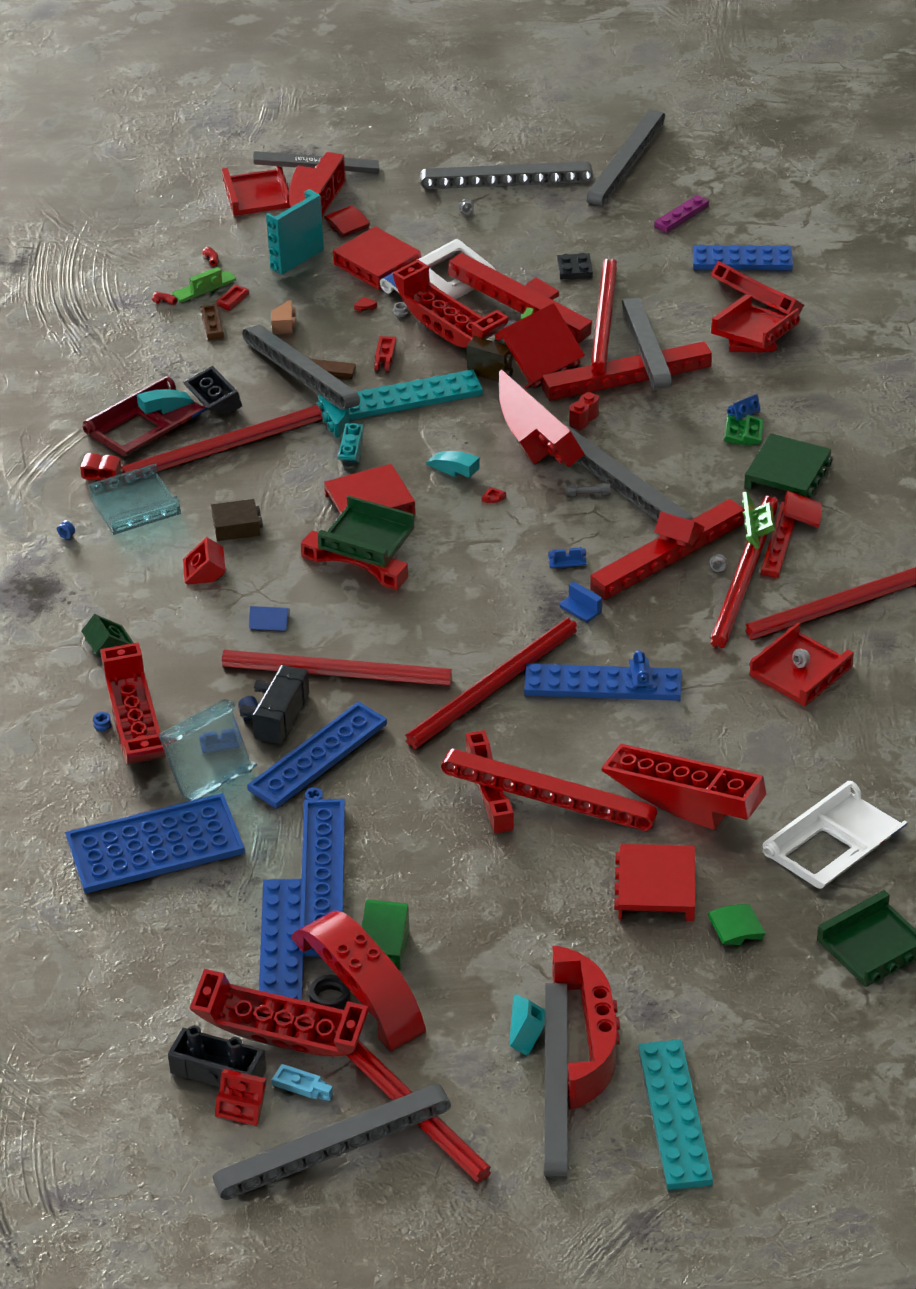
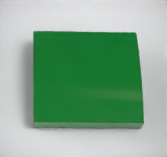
M747 414L745 419L736 420L735 416L727 415L723 441L743 445L760 444L762 441L764 419Z
M750 904L725 906L708 913V917L723 945H742L744 939L763 940L766 934Z

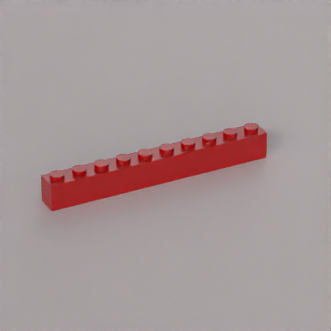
M463 253L449 261L448 275L522 314L525 313L527 308H534L535 313L554 303L577 343L582 342L591 335L592 320Z
M705 341L661 350L671 375L712 366V352ZM636 355L608 361L606 363V371L602 374L599 371L596 374L591 371L592 365L542 375V389L548 400L552 401L650 379L641 356Z
M732 499L724 501L691 520L705 527L694 545L687 544L684 547L675 544L676 540L670 539L668 542L657 538L591 574L590 589L604 600L616 595L744 524L745 517L743 512L745 509Z

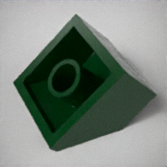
M96 614L92 616L81 631L85 636V641L91 645L92 652L98 657H101L100 649L134 643L122 625Z

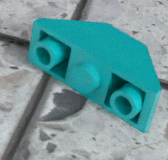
M318 394L316 405L321 409L323 421L327 422L329 432H332L335 438H339L344 432L346 423L350 424L349 409L341 410Z
M346 423L338 453V460L341 462L359 463L362 453L363 424Z
M515 994L513 996L509 1046L527 1056L544 1028L545 1009Z

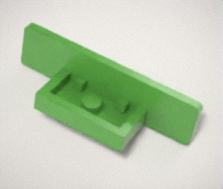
M216 267L190 277V285L172 292V296L176 297L179 303L185 302L235 282L236 277L230 271L221 272V269Z
M744 492L742 504L745 509L743 512L746 519L745 528L748 532L746 538L750 545L753 544L755 549L760 548L758 537L775 530L773 510L770 503L755 508L754 502L748 493Z

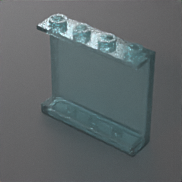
M156 464L88 484L90 499L113 535L181 514L180 500L177 496L172 497L157 474Z
M223 699L158 734L182 799L188 801L201 799L203 795L217 791L223 784L232 783L236 777L248 774L252 771V768L258 766L256 762L250 760L232 712L237 709L234 701Z

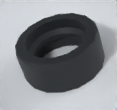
M337 975L320 976L310 985L309 998L311 1003L345 1010L347 1001H351L350 990ZM330 989L342 993L339 998L331 1001L322 1000L317 997L320 992Z

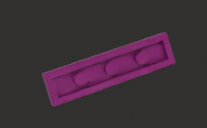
M695 195L654 221V227L667 233L708 207L709 200Z

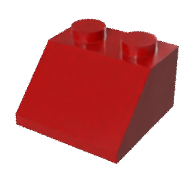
M661 511L654 533L659 535V539L668 542L670 539L676 540L675 544L686 547L687 544L694 545L705 527L697 522Z
M208 537L203 539L183 558L185 583L187 585L210 583L222 577L226 571L224 547Z

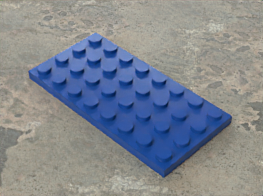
M223 793L65 832L84 894L245 854L244 845Z

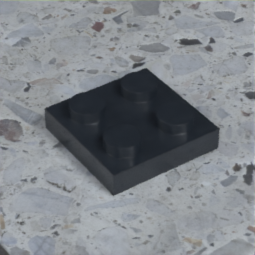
M590 253L557 255L560 279L593 278Z

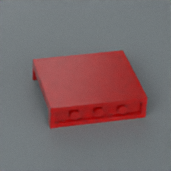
M275 166L276 169L232 176H230L228 168L221 169L223 185L233 216L290 208L289 186L286 183L285 175H283L282 166Z
M376 226L333 250L334 265L378 290L382 289L380 285L382 278L421 258V251Z
M745 294L712 318L711 334L765 349L799 324V309H795L788 315L753 306L752 295Z
M554 303L501 329L495 334L498 341L501 339L505 341L529 382L525 388L530 386L535 388L542 384V375L568 370L567 367L569 366L573 368L581 363L580 360L585 356Z
M392 464L324 482L325 497H331L340 514L347 507V496L349 495L416 515L415 500Z
M798 622L793 627H790L782 636L777 637L771 645L765 647L760 654L751 659L749 663L750 676L799 704L807 706L853 667L854 652L847 649L841 655L800 633V623ZM796 649L806 650L810 655V662L804 668H798L792 660L793 652Z
M620 844V852H616L615 865H619V867H615V880H619V882H615V895H619V898L614 899V910H618V919L622 918V910L686 912V921H694L695 846Z

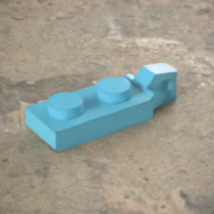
M281 1064L271 1080L273 1086L313 1099L319 1097L322 1100L330 1101L334 1095L333 1086L321 1080V1076Z

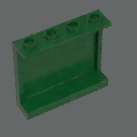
M770 433L745 473L744 488L751 490L756 482L812 498L814 489L819 487L821 478L825 477L827 468L832 465L831 449Z
M348 495L347 507L329 530H320L317 534L318 548L385 568L414 530V514Z
M885 890L818 925L817 941L865 987L879 982L885 976L894 974L898 969L905 965H910L916 960V929L889 905L890 895Z

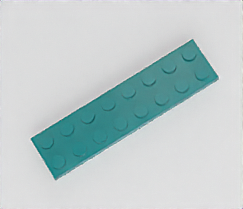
M465 370L378 388L356 391L360 398V404L356 407L348 408L349 418L354 420L483 395V389L474 370Z
M682 1039L638 1044V1052L667 1190L713 1185V1177Z

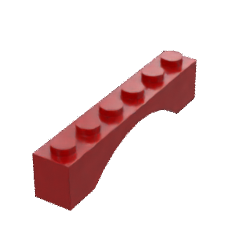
M720 261L717 262L710 275L719 282L743 294L752 295L753 299L786 315L797 308L800 315L804 304L798 300L770 288Z
M312 530L301 542V557L315 562L339 561L358 565L371 572L381 585L398 590L408 579V563L392 558L384 568L319 549L317 535L319 532Z
M485 730L465 733L467 753L493 760ZM477 784L493 832L499 833L514 830V812L509 798L505 796L502 790Z

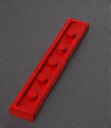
M783 501L781 502L775 522V530L772 532L761 567L760 575L779 578L796 519L784 515L783 508L786 502Z

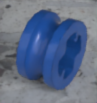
M63 521L57 527V532L62 538L69 539L75 533V527L69 521Z
M99 712L93 716L94 728L96 730L105 731L111 727V717L107 712Z
M309 788L305 791V800L323 799V793L319 788Z

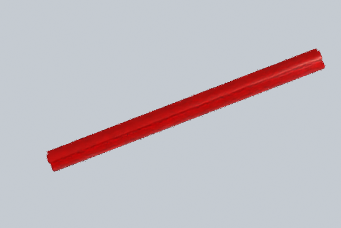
M605 259L603 261L591 371L595 374L598 371L601 374L606 371L617 272V261L615 259L611 261Z
M318 405L124 465L121 466L122 476L126 482L311 424L322 420V412Z
M767 495L763 498L761 506L770 503L774 517L779 500L775 496L771 498ZM767 534L758 537L760 546L758 549H755L753 544L750 545L748 541L746 543L710 637V644L713 647L719 646L724 648L726 646Z
M916 567L747 623L746 634L750 637V640H754L792 627L798 622L801 624L916 585Z
M569 617L564 619L405 735L407 737L406 743L409 746L412 745L413 749H417L525 670L526 663L533 664L576 633V622L571 621Z
M223 650L221 659L222 667L278 671L281 665L305 669L308 671V674L443 686H451L452 669L235 650Z
M359 1040L355 1050L346 1055L391 1100H396L413 1093ZM438 1116L417 1124L477 1183H481L484 1178L490 1176L491 1167Z

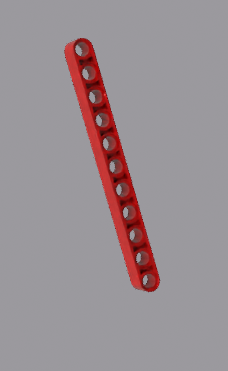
M457 749L449 750L441 764V770L449 776L642 831H648L652 828L658 814L657 809L651 804Z

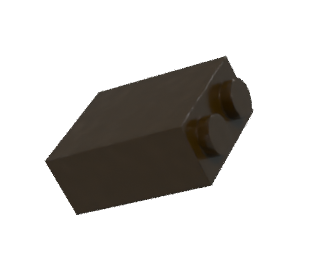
M476 336L471 339L467 344V370H474L476 376L499 382V371L501 370L508 376H512L513 355L507 345Z
M254 499L211 504L217 541L260 536V528H263L262 517H259L260 508L255 505Z

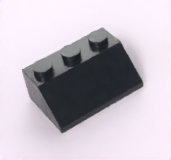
M213 365L183 382L209 411L229 415L243 407L238 391Z

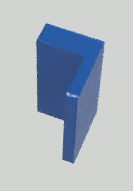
M573 581L569 584V596L560 602L559 607L588 623L602 612V597Z
M250 606L249 628L286 631L287 617H290V609Z

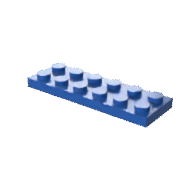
M693 245V270H713L718 261L735 270H792V246Z

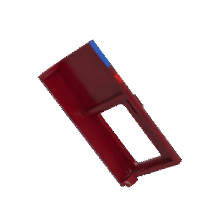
M165 376L86 419L83 422V430L87 435L89 434L115 452L126 456L151 441L166 435L167 432L208 409L194 402L162 414L159 410L145 414L138 406L137 394L162 389L176 390L172 378ZM138 415L157 425L154 429L125 445H120L104 435Z

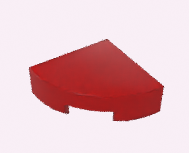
M362 297L354 304V310L357 311L369 308L372 310L377 307L376 301L366 297Z
M490 487L482 496V502H500L506 498V492Z

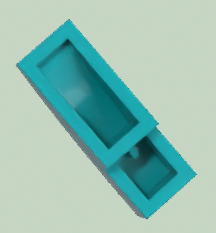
M162 389L137 394L138 406L145 414L156 410L165 414L194 403L193 399L186 392L179 390Z
M442 451L433 455L426 462V465L453 477L462 474L470 478L480 469V457L459 451Z

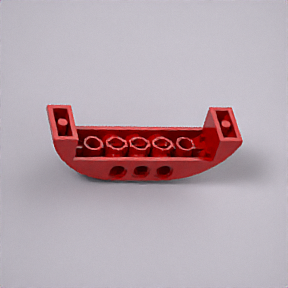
M416 260L393 272V278L399 294L411 313L427 328L456 346L467 348V344L474 336L488 339L505 328L509 321V317L498 310L482 317L432 285L429 278V266L420 260Z
M139 642L100 649L113 718L126 765L166 758L167 746L157 722L144 673Z
M332 911L292 934L291 939L303 953L314 948L362 1005L369 1007V1013L378 1022V1039L389 1052L396 1050L426 1032L420 1008L404 977L384 951L350 916L340 911Z
M552 946L553 983H567V990L580 989L590 1061L568 1063L570 1109H576L594 1100L605 1090L612 1079L616 1065V1045L620 1044L619 1031H617L620 1030V1019L615 1015V1013H618L617 1000L612 999L610 984L599 966L579 952L561 946Z
M204 969L190 1005V1010L216 1027L252 1041L312 1055L336 1057L348 1055L355 1050L369 1007L347 1001L345 1010L289 998L230 984L225 973Z

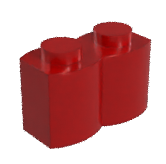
M587 392L580 397L579 401L574 402L570 406V427L580 431L586 428L590 421L598 417V395Z
M86 454L80 467L81 477L86 480L99 479L104 482H115L121 470V459L113 455Z

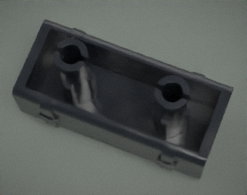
M285 665L280 666L271 683L256 680L254 691L265 693L257 707L241 705L240 716L252 718L254 738L256 740L282 744L299 711L306 703L309 695L308 671Z
M195 1025L190 1026L188 1029L183 1027L168 1052L171 1074L220 1087L221 1072L224 1069L262 1078L266 1072L265 1051L263 1049L242 1044V1040L239 1037H232L227 1040L202 1033L201 1028Z

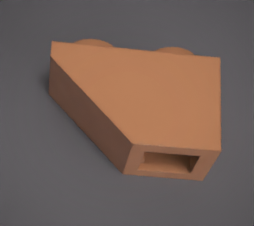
M292 300L286 301L271 311L272 333L274 335L293 334V327H296L295 307H292Z

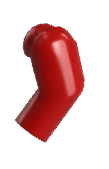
M205 247L202 250V254H205L206 258L210 257L209 263L211 266H216L219 257L218 253L211 247Z
M155 292L153 294L152 301L157 304L161 300L172 305L177 304V298L168 293Z

